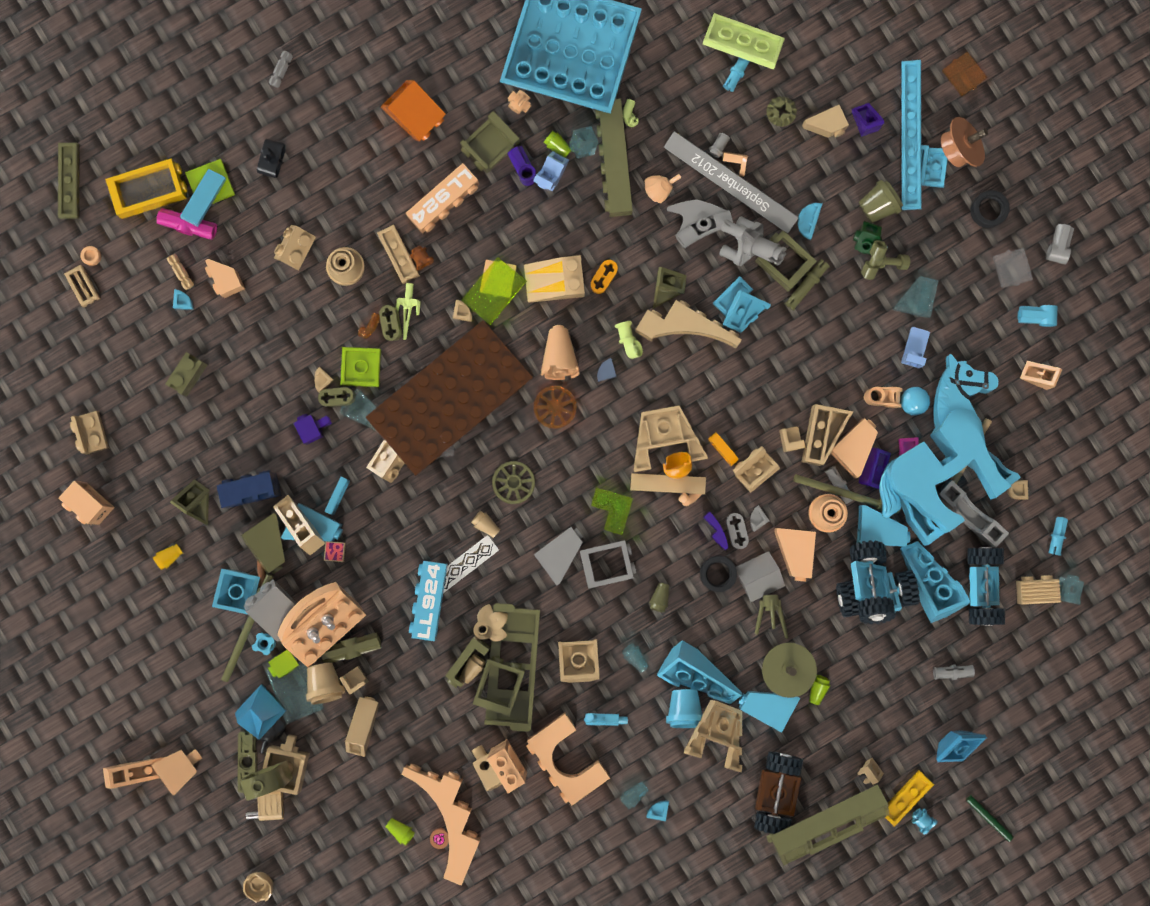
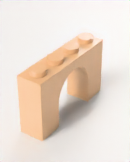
M564 712L529 737L526 747L532 755H537L539 758L537 762L541 769L549 772L551 776L548 778L554 787L558 786L562 791L560 796L564 802H569L572 806L609 780L610 775L599 760L577 774L563 773L555 766L552 757L555 746L576 731L575 725L566 712Z

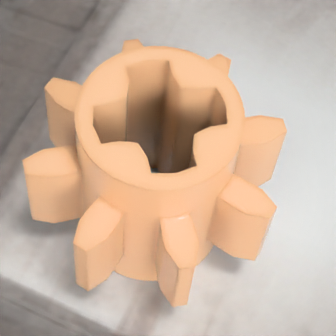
M521 90L517 94L512 91L508 97L510 102L508 107L517 114H520L521 111L526 113L531 107V103L528 102L531 98Z

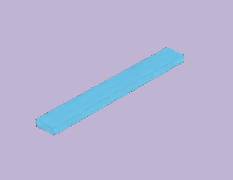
M921 60L902 61V210L922 209Z

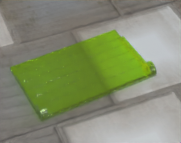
M497 257L461 301L491 325L527 281Z

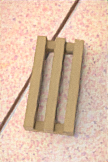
M82 265L64 273L83 308L88 304L94 303L95 300L101 299ZM78 271L81 272L86 284L88 285L93 295L92 297L90 296L87 288L85 287L80 275L78 274ZM72 274H74L87 300L84 301L73 278L71 277Z

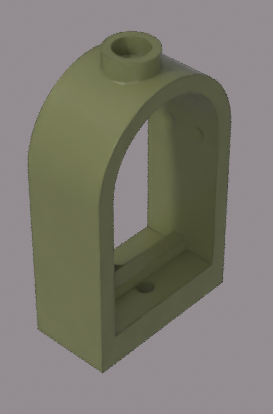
M286 760L248 774L240 780L245 799L251 800L284 787L293 780Z

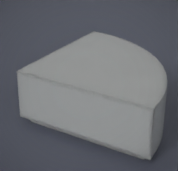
M759 505L754 508L750 516V526L753 532L769 522V519Z

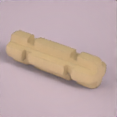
M176 254L169 256L167 261L172 266L177 278L181 281L185 290L192 288L194 284L188 278L189 275Z

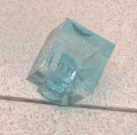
M591 126L574 130L569 142L570 149L575 153L577 159L594 155L598 139Z

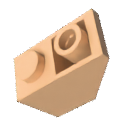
M210 259L205 260L207 264L205 270L208 276L212 277L215 282L212 285L217 295L220 294L226 298L245 289L239 273L234 268Z

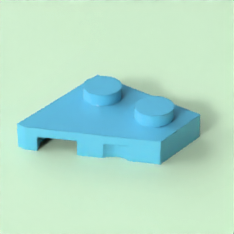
M738 290L722 325L741 333L748 327L749 323L754 322L758 318L760 312L768 309L771 304Z

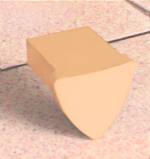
M723 151L722 160L740 163L739 176L744 177L748 156Z

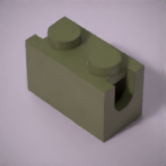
M186 352L165 385L187 397L208 365Z

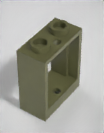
M782 231L780 234L776 232L769 240L778 244L782 239L806 261L801 268L788 280L767 260L758 257L755 262L789 292L817 261L787 233Z
M493 656L492 659L488 658L473 704L510 716L525 670L522 669L520 664L511 662V665L503 663L504 659ZM491 665L519 674L509 705L481 696Z

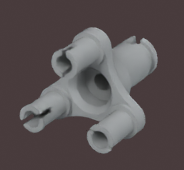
M742 216L739 217L736 224L729 220L724 221L727 225L723 224L721 230L735 236L738 240V251L723 245L720 250V256L732 260L738 266H742L754 255L771 263L774 262L775 265L781 264L786 255V248L763 238V224L759 222L754 223Z

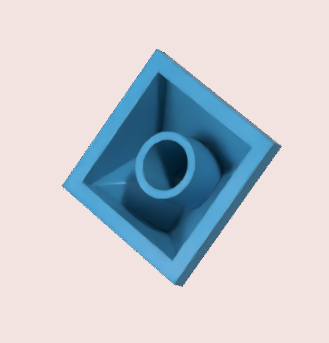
M261 684L235 712V716L240 726L257 739H261L286 710L267 688Z
M950 731L938 743L936 760L938 762L964 761L987 737L985 734L968 731Z

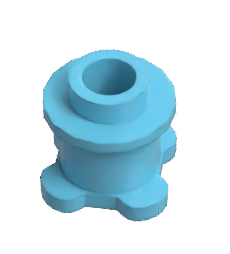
M258 633L256 635L257 640L252 645V649L263 652L264 655H269L275 648L276 641L267 633ZM264 640L268 642L267 647L263 644Z
M919 808L912 814L911 822L919 827V831L924 835L938 822L927 814L926 809L921 810Z

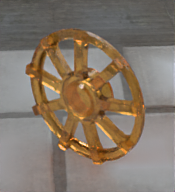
M550 386L540 391L536 396L534 413L542 425L553 429L562 428L573 420L576 414V401L572 393L566 388ZM554 389L562 391L558 399L555 398ZM550 390L552 399H547L543 393ZM567 393L571 400L561 402L564 394ZM541 397L546 401L547 405H537L539 398ZM573 403V412L564 409L563 406ZM537 409H547V412L539 417ZM561 412L568 413L571 417L565 422ZM551 414V423H545L543 419ZM556 415H558L562 424L554 425Z

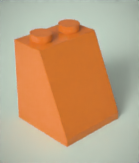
M406 80L381 106L416 141L426 140L431 134L430 130L434 126L438 127L444 121L443 117L446 115L414 80Z

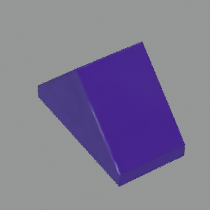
M870 103L851 109L861 137L879 131L884 124L883 118Z

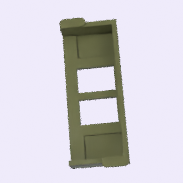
M496 603L493 606L494 612L508 614L507 622L502 628L506 632L507 637L501 641L532 643L530 664L517 663L522 665V669L530 670L528 691L518 690L510 716L486 709L484 724L510 726V729L513 731L528 732L531 730L540 609L515 608L512 604ZM491 640V659L493 656L500 658L501 641L494 642ZM491 665L487 698L509 705L513 690L498 689L499 667Z
M876 785L776 834H769L766 838L769 843L773 842L775 850L784 866L809 853L813 855L862 831L863 827L888 816V803L882 794V790ZM855 820L856 824L837 833L836 828ZM830 832L831 836L812 845L811 840Z

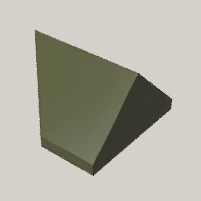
M659 267L653 309L684 294L687 275Z
M194 479L170 503L188 516L208 526L210 490Z

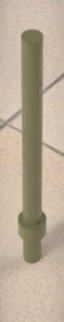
M797 474L794 476V482L871 505L877 510L882 511L880 498L877 500Z
M266 574L262 585L270 582L274 576ZM250 616L246 620L221 678L225 682H229L255 622Z

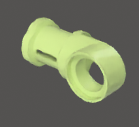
M632 322L618 323L615 327L619 332V343L624 344L627 356L630 359L642 356V346L632 333Z

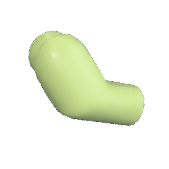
M627 99L622 111L623 120L627 126L634 127L639 123L638 117L636 118L632 112L635 101Z

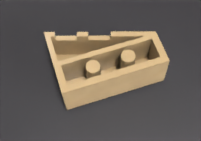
M817 404L813 405L801 462L818 466L824 465L853 411Z

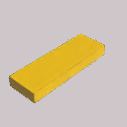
M918 770L888 802L889 815L885 818L895 827L934 784Z

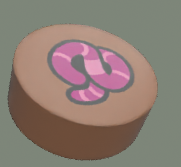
M443 828L435 829L430 836L431 845L437 849L445 848L449 843L448 831Z

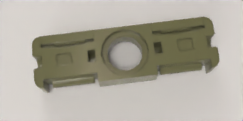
M241 731L238 734L239 793H243L240 780L248 774L257 771V751H254L256 750V737L248 731ZM248 756L252 759L251 767L243 765L244 757Z

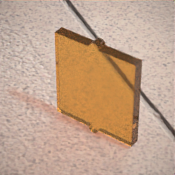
M968 52L957 60L954 59L950 65L942 70L961 96H964L972 89L975 90L977 85L987 78Z

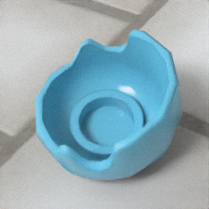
M911 387L905 390L901 396L904 412L913 416L925 413L930 406V396L927 391L920 387Z

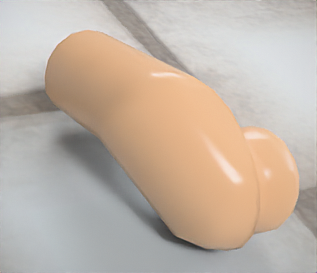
M682 493L679 496V501L682 502L683 506H689L702 494L687 495Z

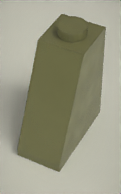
M272 513L240 536L265 572L275 574L283 568L281 564L285 562L277 516L275 513Z

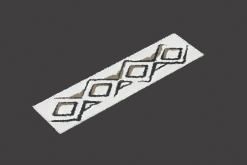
M488 535L447 566L444 592L499 551Z

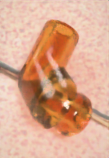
M372 313L367 327L362 326L359 328L358 336L367 339L373 334L380 321L379 314Z

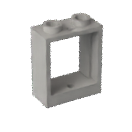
M625 540L580 550L588 589L634 578L633 574H636L634 562L630 563L628 556L632 555L630 544H626ZM621 546L627 575L595 582L588 554Z

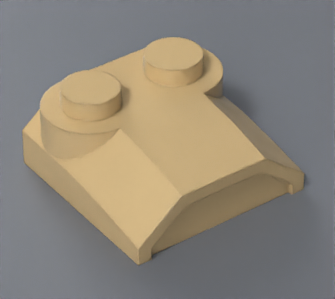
M597 639L593 641L558 642L561 682H589L599 679Z

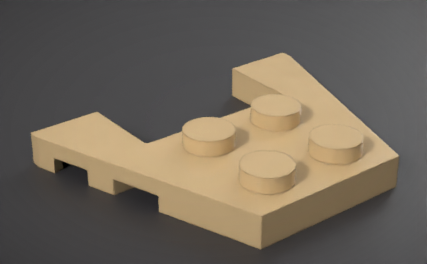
M680 406L641 413L634 472L651 469L648 449L687 443L688 453L691 456L692 462L708 459L706 452L703 450Z
M710 700L684 753L702 758L705 741L708 739L729 747L725 768L742 772V765L739 764V755H742V748L739 747V736H742V711L721 702Z

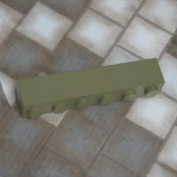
M615 99L611 114L595 109V117L600 122V126H597V137H601L602 144H599V156H603L604 163H600L601 175L605 174L606 180L602 182L603 193H607V200H604L605 212H609V217L632 215L633 211L621 99Z

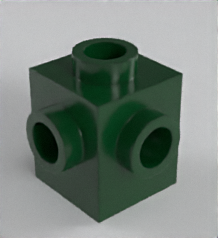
M864 221L860 231L856 230L854 234V249L863 254H870L874 241H882V238H880L882 227Z

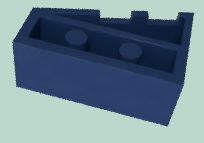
M271 470L259 472V475L252 476V474L241 476V479L235 481L233 479L223 480L222 484L216 485L221 508L225 509L282 496L277 473H272Z

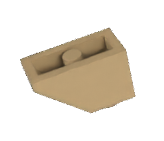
M840 105L808 118L802 124L803 129L828 138L831 136L836 138L843 135L849 126Z

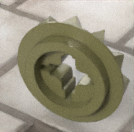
M779 96L772 99L768 104L767 117L772 124L784 127L794 121L797 108L795 103L788 97ZM785 105L787 114L783 113L779 118V110L777 108L781 109Z

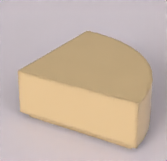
M456 300L453 319L472 322V314L468 306L462 301Z
M318 367L315 372L314 381L315 387L320 393L334 380L321 367Z

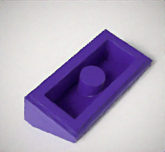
M872 447L860 475L859 484L879 489L880 480L885 467L889 463L891 453Z

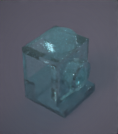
M1068 574L1067 578L1060 577L1061 601L1080 605L1084 582L1079 581V577ZM1071 586H1074L1073 592L1070 591Z

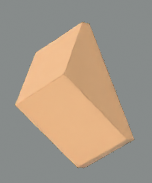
M1027 361L1020 379L1048 390L1056 386L1062 369Z

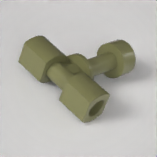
M874 241L870 250L872 257L870 261L865 262L861 274L865 279L872 280L875 278L878 269L884 268L885 265H895L898 270H907L910 266L909 255L900 254L897 258L886 257L885 253L888 247L885 242Z

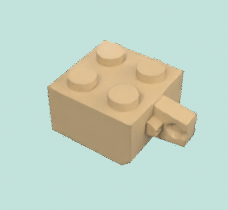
M289 734L285 744H281L280 747L275 745L268 747L263 769L287 760L293 780L276 791L298 795L302 790L310 753L298 751L299 747L295 746L297 736Z

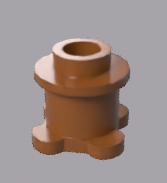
M418 246L411 251L410 258L414 259L417 264V271L434 262L433 257H429L426 252V247Z

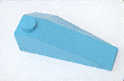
M918 541L907 545V547L900 548L908 571L912 570L915 574L920 602L930 623L948 617L971 603L962 585L955 581L948 574V571L944 567L942 568Z
M683 640L671 649L657 673L658 677L674 686L679 687L681 684L690 687L691 690L705 692L708 697L728 704L733 703L742 696V692L698 649Z

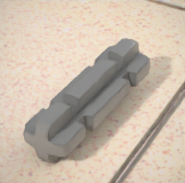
M287 51L282 52L281 60H278L273 71L274 76H271L269 80L270 85L276 88L280 86L282 82L280 80L283 79L289 66L288 63L291 62L293 57Z

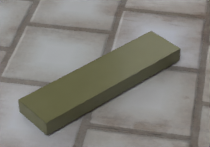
M58 143L59 219H79L78 143Z

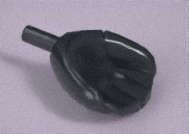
M280 719L260 739L263 741L260 754H265L268 743L277 741L283 735L286 724Z

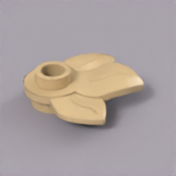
M490 604L482 607L477 615L478 622L473 629L474 635L480 640L489 638L494 642L506 638L507 634L502 628L507 622L508 614L504 612L493 613ZM481 627H486L484 633H480Z

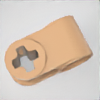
M873 387L864 393V400L868 405L901 408L900 392H902L903 388ZM872 391L878 394L877 401L871 398Z

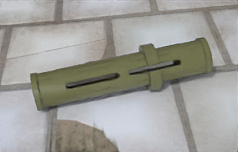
M820 259L812 271H808L807 277L784 303L788 308L791 307L790 309L794 311L815 283L818 284L820 282V277L830 267L827 262L823 263L824 260Z

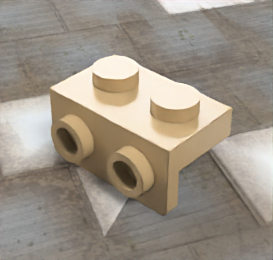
M291 225L284 231V239L276 247L274 259L299 270L316 237L298 226Z
M761 446L759 449L753 450L746 460L739 462L733 472L736 478L751 493L778 471L780 467L766 453L764 447Z

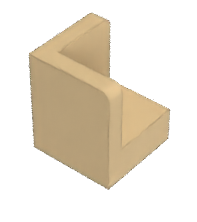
M797 426L779 430L784 452L805 448L804 440H801Z
M359 666L339 678L349 694H352L369 682Z

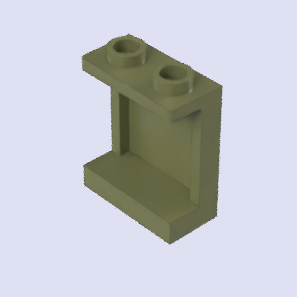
M493 111L488 115V120L468 139L460 142L462 147L460 150L467 158L471 157L475 161L473 164L479 171L484 170L488 173L507 156L511 149L520 144V139Z
M476 636L473 637L446 674L447 682L455 688L457 686L461 688L465 683L458 676L462 666L475 649L485 656L491 646Z

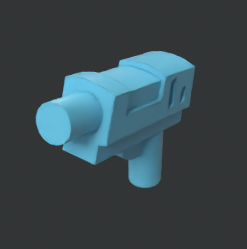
M586 713L584 721L586 725L618 726L619 724H628V717L619 716V714Z

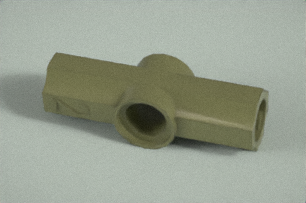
M378 632L340 641L341 643L334 644L322 655L324 663H333L343 659L348 660L359 657L364 653L381 649V640Z

